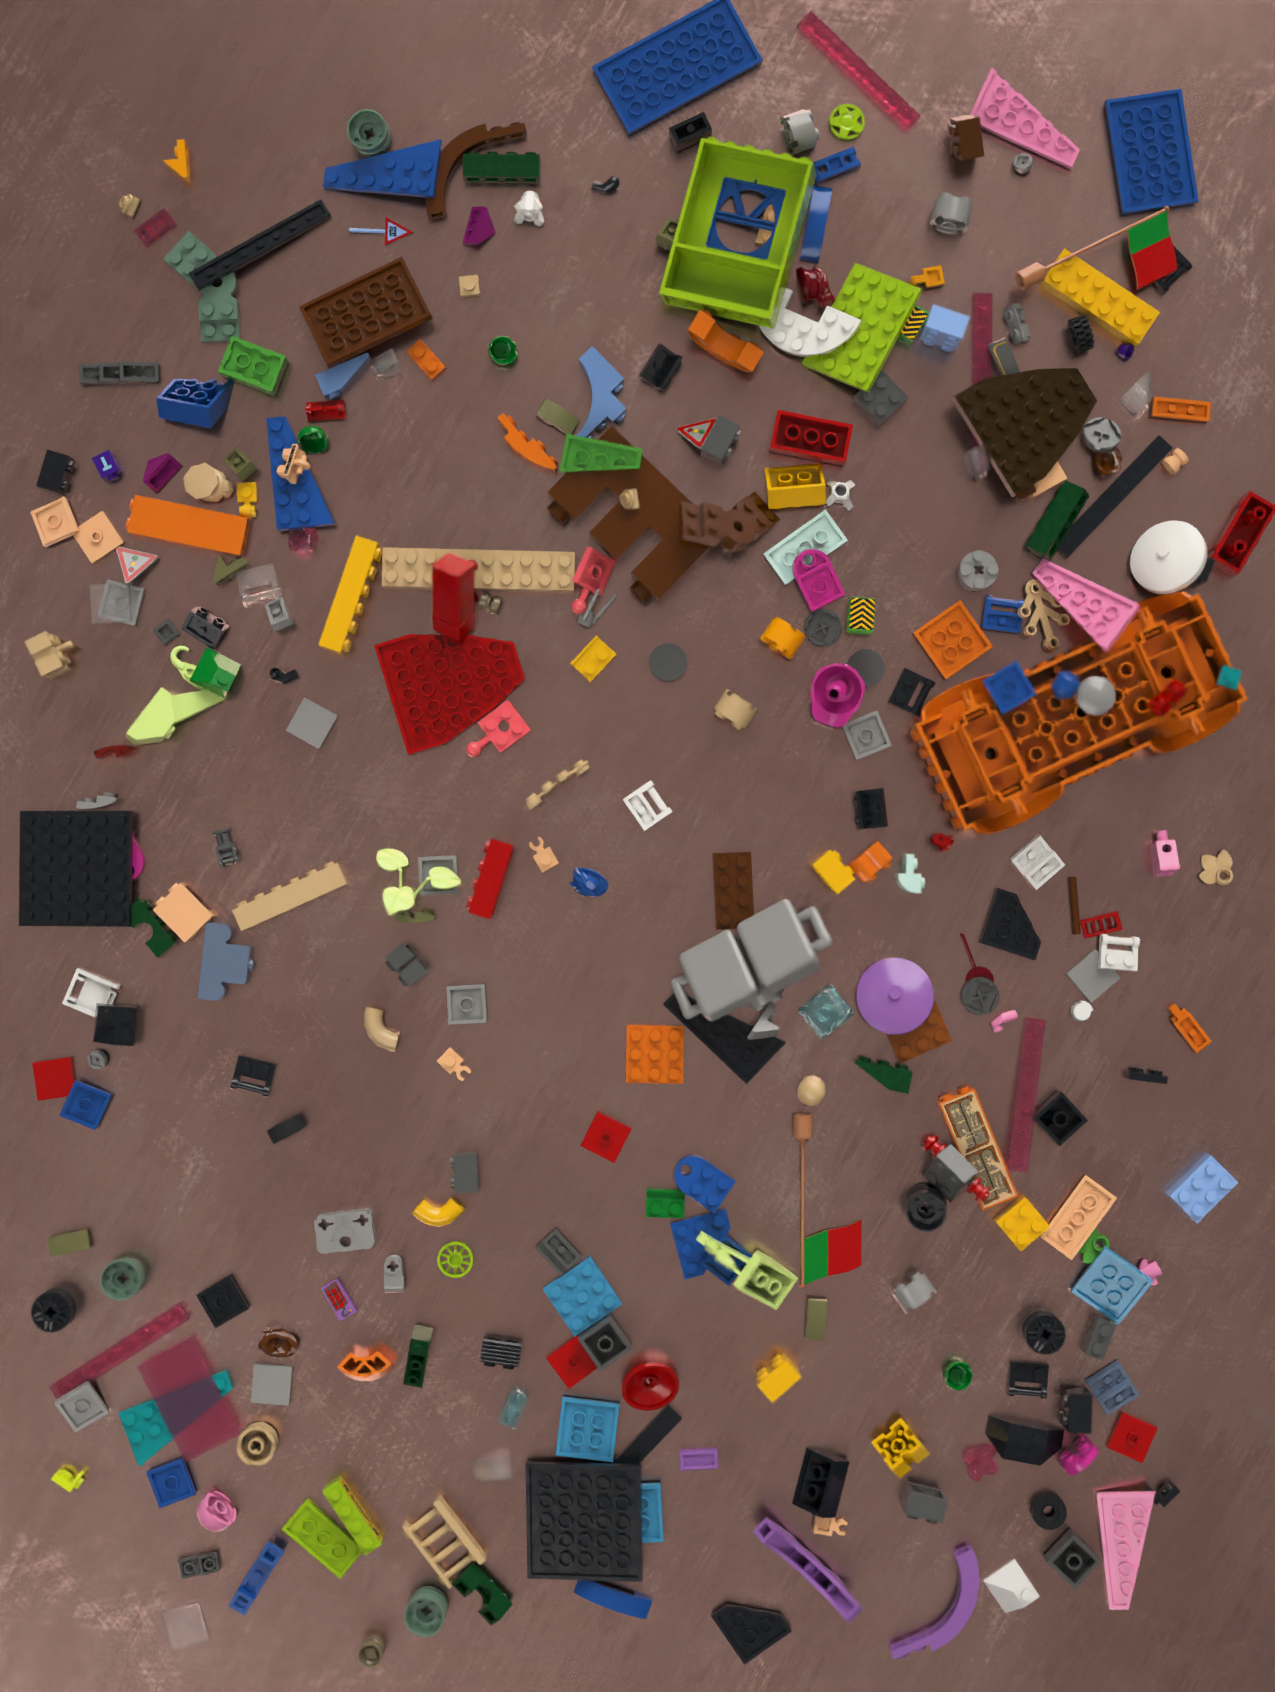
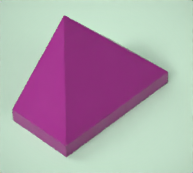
M472 207L463 239V244L477 245L496 233L487 207Z
M169 453L150 459L147 462L143 482L157 494L182 465Z

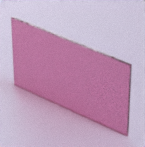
M192 1338L137 1366L185 1462L241 1434Z

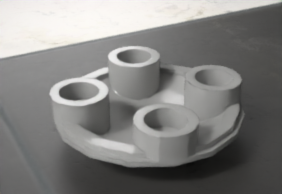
M1093 676L1085 679L1076 692L1079 706L1089 715L1106 713L1115 702L1116 693L1114 687L1103 677Z

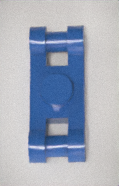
M855 147L813 162L817 173L815 183H821L826 179L859 168L861 162L855 155L857 153ZM844 158H849L850 162L845 163ZM823 166H825L827 170L824 173H822L820 170V168Z

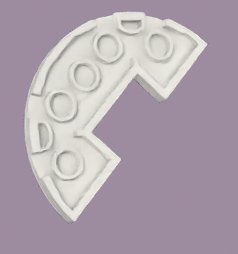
M786 288L775 329L759 327L767 339L777 348L792 355L810 357V355L830 353L844 342L849 341L859 329L862 320L826 306L819 323L787 309L794 292Z

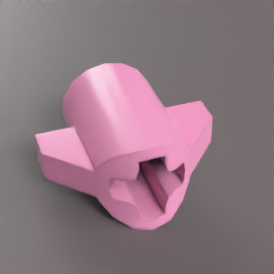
M1145 1259L1142 1260L1138 1269L1153 1279L1151 1285L1159 1284L1156 1278L1162 1275V1271L1155 1261L1148 1264Z

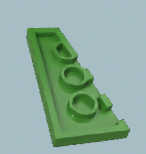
M566 434L559 472L640 468L643 449Z

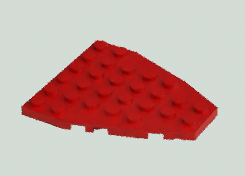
M408 634L374 645L408 755L446 744L495 709L525 680L514 642L474 635H465L460 640H456L447 635Z

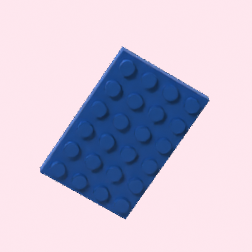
M1175 89L1105 100L1122 215L1163 209L1164 206L1170 208L1198 203L1199 199L1182 90Z

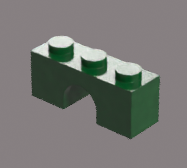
M138 899L132 904L131 927L138 928L143 923H148L152 927L153 936L145 944L157 958H161L178 944L176 940L178 937L171 929L168 930L165 927V922L158 915L156 916L152 911V904L147 899L145 901Z
M474 1562L463 1568L451 1583L464 1597L474 1591L482 1596L483 1605L478 1612L490 1625L500 1621L513 1605L508 1596L502 1593L496 1587L494 1581L489 1579Z

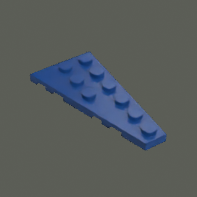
M439 139L325 168L323 187L329 190L435 198L442 140Z
M285 416L266 418L277 531L335 525L310 469L303 470L302 475L299 474L296 484H291L287 479L281 478L277 474L278 466L286 465L287 463L282 458L283 450L291 448L292 444L298 443Z

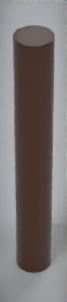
M1069 877L1073 935L1081 934L1076 877Z

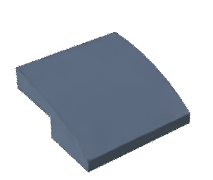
M1118 1360L1085 1380L1107 1416L1140 1396Z

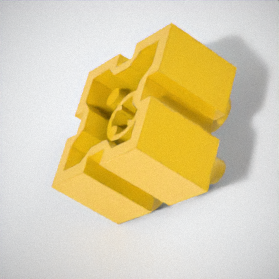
M902 1418L889 1427L891 1430L889 1434L885 1435L882 1433L871 1442L890 1469L900 1479L912 1469L910 1465L914 1461L919 1464L930 1454Z

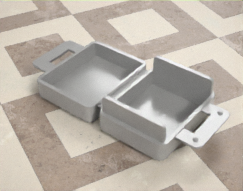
M784 899L740 922L737 925V932L740 938L737 939L731 931L725 930L681 953L679 962L684 974L672 979L670 985L684 1018L691 1019L702 1013L708 1021H715L757 999L760 996L759 988L764 987L766 990L776 993L820 970L819 959L816 953L829 947L832 944V939L818 909L812 906L797 914L792 903ZM808 920L811 921L818 936V940L813 943L810 942L802 924ZM688 983L697 1002L692 1006L683 987Z

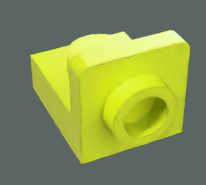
M59 1469L51 1480L68 1492H71L74 1488L78 1489L84 1481L82 1476L85 1472L81 1471L74 1479L70 1472Z

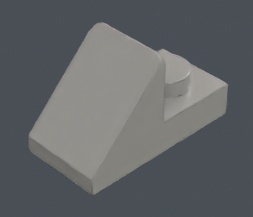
M282 597L264 604L274 631H279L293 625V620Z
M772 1002L769 1003L747 1038L749 1040L775 1037L779 1032L780 1028L771 1023L776 1015L773 1013L776 1005Z

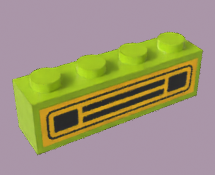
M338 1476L325 1485L322 1490L323 1494L364 1555L366 1556L379 1547L383 1542V1537L342 1476Z

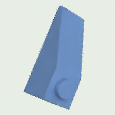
M368 352L315 375L326 400L329 398L330 400L337 399L341 396V393L345 392L371 361Z

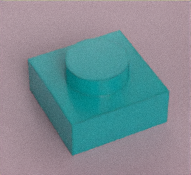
M1222 665L1216 685L1237 690L1242 671Z

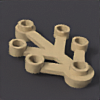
M1032 579L1025 585L1024 591L1027 596L1022 607L1018 609V616L1021 618L1028 617L1031 614L1030 606L1034 601L1035 609L1028 625L1023 629L1026 636L1035 635L1037 632L1036 625L1040 619L1046 637L1042 642V647L1045 651L1052 652L1059 648V640L1053 635L1048 617L1055 620L1060 626L1067 625L1070 622V617L1067 614H1059L1045 606L1042 598L1050 602L1054 608L1061 607L1060 604H1056L1055 599L1050 593L1043 590V586L1038 580ZM1033 585H1034V586L1036 587V589H1037L1036 592L1033 590ZM1022 609L1026 610V615L1022 613ZM1062 617L1065 618V623L1061 621ZM1028 627L1032 629V633H1029Z
M581 759L573 765L574 769L570 772L564 770L556 776L558 781L553 784L548 781L540 788L543 792L539 795L533 793L526 798V804L529 809L532 810L542 803L543 800L540 797L551 792L572 775L580 776L590 768L588 760L584 762Z

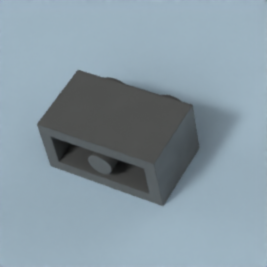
M478 1152L454 1153L453 1158H450V1168L454 1169V1177H451V1189L455 1188V1193L479 1192Z
M1094 1314L1081 1350L1085 1354L1103 1361L1117 1324L1110 1319Z

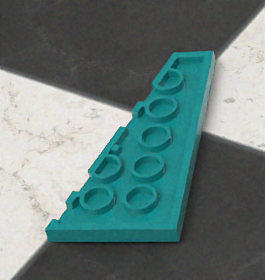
M227 1370L118 1413L139 1467L234 1388Z

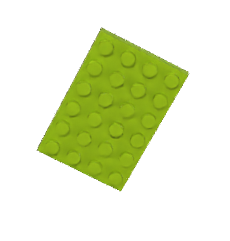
M855 263L832 308L862 320V324L854 336L837 347L836 350L824 355L818 354L805 357L802 365L869 393L923 292L922 289Z

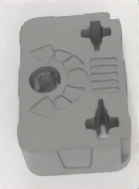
M370 1208L321 1213L314 1220L317 1250L321 1254L370 1249L376 1243L374 1213ZM362 1215H364V1218H368L365 1223L359 1220ZM324 1219L326 1222L331 1223L326 1228L325 1225H321ZM345 1236H347L348 1239H351L348 1245H346L345 1242H342Z

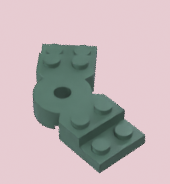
M188 231L163 259L191 286H195L189 276V272L217 256ZM234 272L220 279L222 280L221 286L214 287L213 283L200 290L203 295L198 301L202 343L229 342L231 336L240 339L239 303L233 297L238 290V280Z

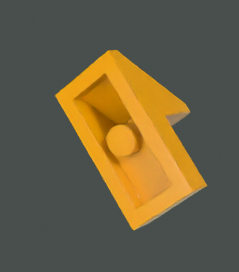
M185 139L177 140V146L174 147L175 157L178 159L163 161L168 168L186 183H191L188 144Z

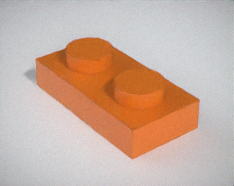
M421 339L406 351L431 381L446 369L443 363Z

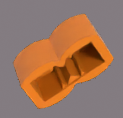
M877 840L848 866L863 883L866 881L870 883L877 877V871L880 869L884 871L892 864L890 860L893 857Z

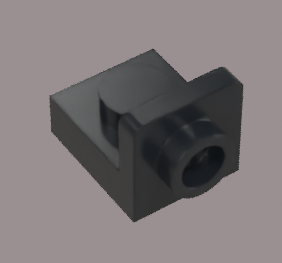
M1172 1482L1166 1483L1160 1488L1159 1494L1155 1493L1154 1503L1156 1505L1160 1503L1165 1507L1181 1491Z

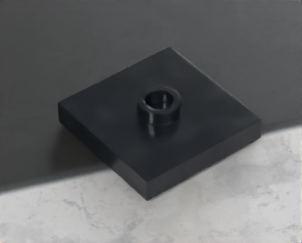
M231 1275L196 1295L215 1328L249 1309L247 1302Z

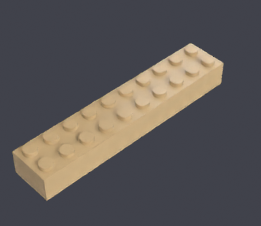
M384 547L382 551V587L384 589L433 590L431 579L432 565L445 554L452 553L466 560L472 559V562L474 560L477 562L478 569L474 571V591L575 593V583L572 582L575 575V552Z

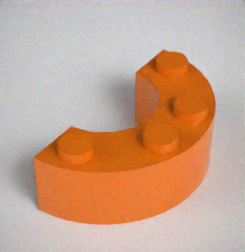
M699 310L687 330L692 340L724 363L742 371L752 372L764 353L760 350L761 347L752 341L751 343L742 341L733 333L728 334L724 331L725 328L722 325L716 323L710 312Z

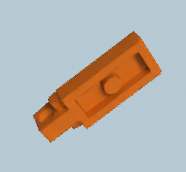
M1174 1003L1167 1007L1173 1015L1170 1018L1173 1025L1195 1053L1200 1052L1212 1042L1189 1011H1186L1185 1008L1180 1010Z

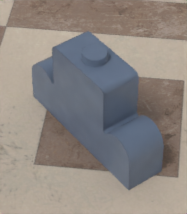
M206 922L198 999L221 1000L228 992L224 982L247 984L249 982L250 971L254 969V960H251L253 948L249 945L229 943L234 936V930L228 924Z

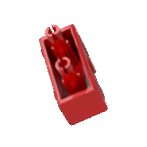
M1252 491L1244 494L1236 505L1235 511L1215 545L1210 550L1207 558L1215 560L1213 566L1232 577L1238 575L1243 566L1246 565L1252 551L1258 545L1266 527L1273 519L1275 505Z
M447 553L432 565L433 630L456 640H460L474 628V603L478 601V596L474 592V571L478 569V564L475 560L472 562V559L466 560L452 553Z

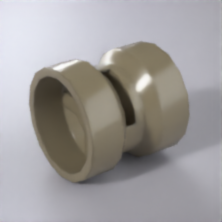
M484 591L479 601L478 609L482 611L488 610L490 614L497 615L502 597H494Z

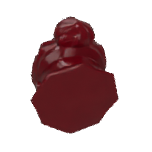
M816 266L812 270H807L804 267L796 269L799 295L803 304L814 299L819 307L826 308V306H830L835 302V297L829 288L827 276L821 269L816 268Z

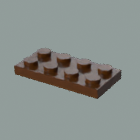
M751 852L713 853L716 930L737 929V925L740 922L754 915Z

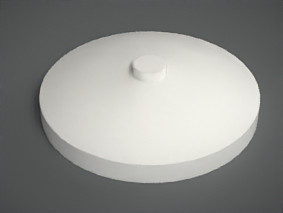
M1166 521L1148 529L1134 545L1130 557L1131 572L1136 581L1147 591L1156 594L1178 592L1193 583L1202 572L1207 559L1206 542L1200 532L1186 522Z

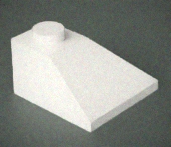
M1012 1559L983 1580L1005 1613L1024 1608L1040 1597L1015 1559Z

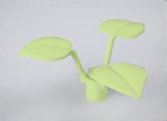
M381 849L377 851L376 861L382 869L387 871L398 870L399 888L389 887L383 892V903L389 916L412 908L415 902L414 899H416L417 894L428 881H431V885L437 889H451L461 885V880L453 871L445 867H434L429 871L430 877H427L413 893L410 887H402V868L408 866L407 857L395 849Z

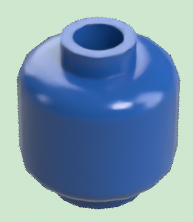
M1068 670L1059 672L1051 684V688L1055 691L1053 695L1061 700L1073 698L1080 687L1079 677Z

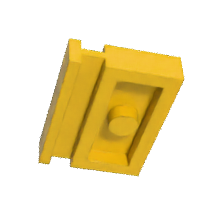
M596 635L570 664L588 681L592 682L617 654Z

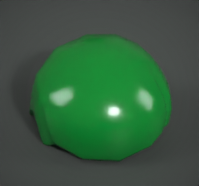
M507 336L495 337L488 345L489 357L495 364L508 365L517 358L516 344Z
M306 426L298 434V444H301L304 452L311 454L320 453L327 447V436L324 430L318 426Z
M954 1361L945 1367L943 1377L950 1389L961 1391L971 1384L973 1373L969 1364Z

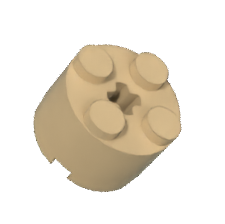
M726 689L714 707L716 710L714 714L723 720L726 718L732 721L731 725L739 730H742V728L746 729L759 709L756 707L751 709V703L735 693L730 695V690Z
M262 1421L247 1426L237 1442V1453L240 1459L249 1465L259 1466L267 1463L273 1457L279 1444L275 1429ZM255 1442H260L261 1445L255 1446L254 1443H255Z

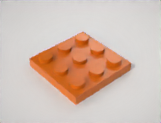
M961 600L913 632V635L945 680L993 647Z
M627 1025L626 1083L683 1084L684 1026Z

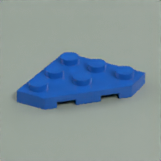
M726 1208L717 1210L715 1214L709 1212L670 1223L685 1280L704 1275L706 1268L699 1262L708 1251L705 1250L704 1245L696 1240L699 1233L703 1231L717 1240L722 1233L727 1235L731 1227Z

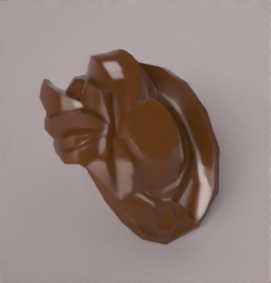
M1116 447L1111 452L1094 453L1093 463L1098 473L1110 475L1121 469L1123 458L1119 448Z
M282 1328L262 1331L265 1335L259 1341L258 1349H262L265 1354L273 1357H289L296 1353L298 1347L297 1340L290 1333L285 1332Z

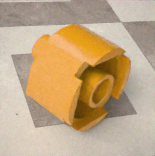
M774 617L761 635L760 640L766 643L773 651L778 652L779 650L784 657L791 660L806 636L798 629L795 630L786 621Z

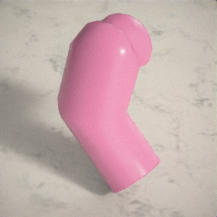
M1012 1010L1000 1014L991 1022L993 1031H1002L1003 1023L1018 1018L1017 1012Z

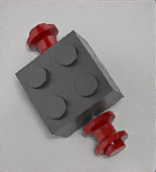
M932 1135L929 1136L923 1143L925 1145L923 1149L925 1151L930 1150L933 1153L932 1158L934 1159L923 1175L928 1182L950 1203L965 1191L967 1193L973 1192L976 1195V1202L987 1200L991 1195L989 1193L991 1188L989 1186L984 1188L981 1185V1178L973 1180L979 1171L951 1144L949 1146L946 1144L941 1145L938 1142L939 1137L937 1135L934 1137Z

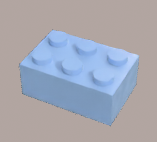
M933 304L925 320L919 340H922V343L929 346H940L942 350L947 352L956 351L963 339L970 316Z
M1205 1153L1165 1194L1192 1221L1198 1223L1238 1182L1210 1154Z

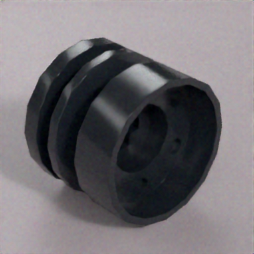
M924 1183L914 1187L907 1196L906 1217L913 1228L922 1232H931L943 1225L947 1211L946 1198L932 1184ZM924 1202H928L929 1207H925Z
M57 1286L50 1288L34 1301L31 1310L33 1322L39 1329L45 1332L53 1333L62 1330L76 1318L79 1310L78 1299L66 1287ZM49 1309L56 1310V1313L50 1312Z
M1034 1309L1028 1312L1022 1319L1020 1325L1021 1335L1034 1352L1049 1355L1057 1352L1063 1346L1066 1338L1065 1328L1051 1311ZM1044 1329L1047 1331L1046 1337L1041 1335Z

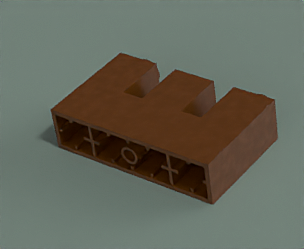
M613 426L598 439L634 447ZM643 455L640 468L566 472L547 492L548 498L552 503L546 509L561 524H564L568 518L577 524L609 492L618 503L589 532L591 540L613 559L616 564L648 532L660 541L631 572V578L635 582L629 589L643 603L646 604L653 598L659 604L714 547L681 538L679 504L682 501L693 503ZM637 489L639 509H625L622 506L620 496L624 490Z

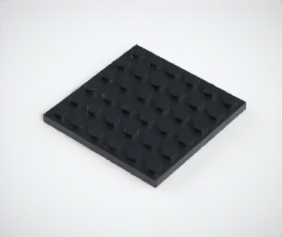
M20 811L19 926L131 927L133 811Z
M527 1461V1578L642 1582L641 1464Z

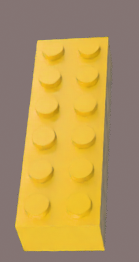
M1064 248L1056 261L1072 253ZM1077 256L1051 268L1045 276V280L1039 285L1124 343L1134 345V349L1141 342L1160 313Z
M356 535L318 644L323 649L345 656L346 652H350L352 634H356L359 626L356 623L357 619L363 615L365 609L363 605L364 599H368L371 588L369 584L371 580L374 581L377 574L376 564L381 562L382 547L379 543Z

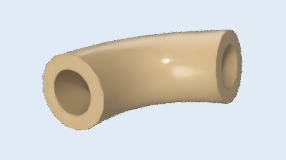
M365 1007L364 1027L368 1037L377 1046L395 1052L399 1033L389 1031L384 1026V1010Z

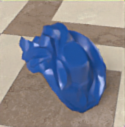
M576 867L573 871L574 882H569L579 894L590 897L603 895L609 886L607 880L602 875L589 868Z

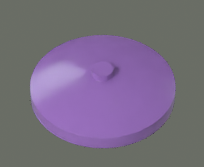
M901 958L884 959L870 966L862 975L857 987V1006L863 1019L875 1030L889 1035L906 1034L920 1027L928 1018L934 1001L933 986L928 975L917 964Z

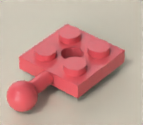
M587 546L572 582L583 587L579 598L571 604V609L576 614L585 612L587 607L585 601L589 592L595 594L596 590L600 589L598 596H602L616 563L613 559Z
M506 700L477 722L486 736L478 742H470L466 746V753L470 757H477L481 753V748L492 742L501 754L529 733L531 729L509 700ZM503 721L508 722L510 725L509 730L506 732L500 731L498 727Z

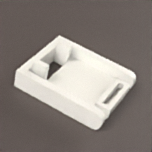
M77 968L62 1004L95 1017L96 1003L113 1004L117 992L111 989L112 987L119 989L120 985ZM77 981H85L79 997H73L72 993Z

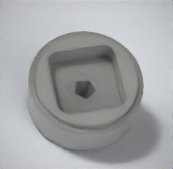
M1027 153L1018 154L1013 160L1014 169L1018 173L1030 171L1033 167L1032 157Z
M97 1049L88 1055L87 1062L91 1068L100 1070L107 1064L108 1058L102 1050Z

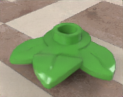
M1096 1228L1078 1251V1253L1083 1254V1263H1092L1104 1246L1108 1248L1110 1246L1108 1238L1100 1235ZM1097 1241L1102 1242L1103 1246L1101 1248L1096 1246Z

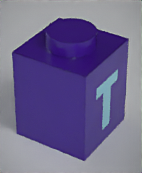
M110 450L92 458L101 478L106 482L117 480L119 475L123 473L114 454Z

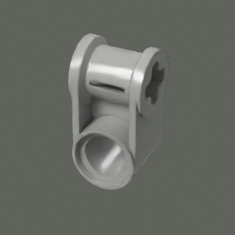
M395 1254L389 1255L384 1263L385 1293L405 1291L402 1259ZM391 1261L398 1264L396 1268H392V1265H390Z

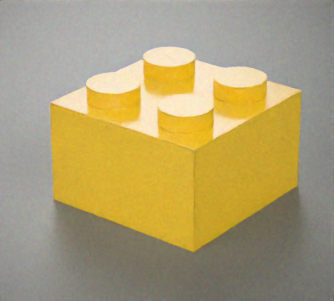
M827 850L810 866L834 894H839L855 880L853 877L855 873L848 865L844 866L840 862L842 857L837 851Z
M1024 1195L1019 1196L993 1218L1020 1251L1050 1228L1049 1224Z
M785 1353L774 1356L767 1368L762 1367L756 1373L757 1377H755L758 1388L772 1403L801 1378L799 1369Z

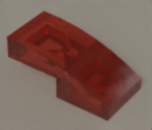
M115 745L96 750L94 754L96 759L100 760L114 753L117 758H124L137 752L138 748L129 745Z

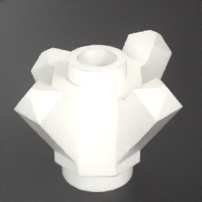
M534 191L524 192L521 200L514 205L517 211L514 217L515 223L521 224L525 220L534 221L535 225L542 226L544 223L541 213L543 206L539 201L538 194Z
M830 478L825 482L831 489V494L826 499L828 506L834 503H842L848 511L854 507L849 498V491L856 486L852 480L843 483L836 482Z

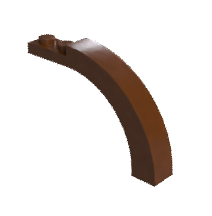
M514 122L508 127L503 128L502 126H495L487 131L485 123L466 130L450 141L441 151L435 198L425 197L428 219L447 216L445 206L447 184L454 168L463 159V154H468L469 151H474L485 145L527 136L525 123Z

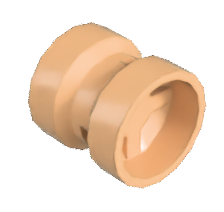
M1176 448L1172 452V456L1166 457L1162 460V463L1171 474L1175 475L1181 466L1189 463V459L1181 449Z

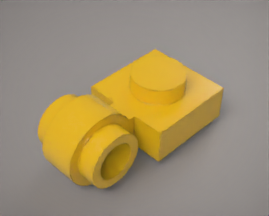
M256 482L237 483V502L244 503L243 506H239V515L241 517L249 519L256 517V507L251 504L258 503Z

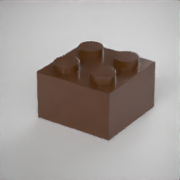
M969 114L950 118L948 133L952 135L953 143H950L951 154L959 160L983 157L984 148L980 117Z

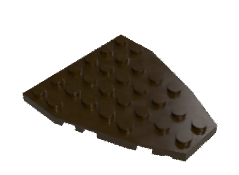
M1078 368L1035 369L984 378L951 398L1012 497L1046 477L1078 436L1097 402Z

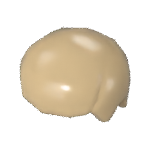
M815 1075L804 1077L797 1087V1098L802 1104L809 1107L820 1104L826 1095L824 1081Z

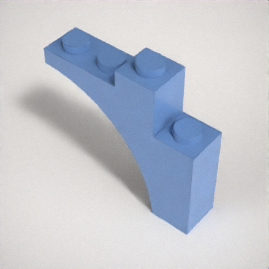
M591 346L579 358V364L585 370L591 384L592 405L583 428L576 436L593 439L592 434L597 430L600 432L607 425V420L612 425L616 422L618 424L622 422L626 417L627 408L613 395L614 392L617 394L623 389L624 378Z

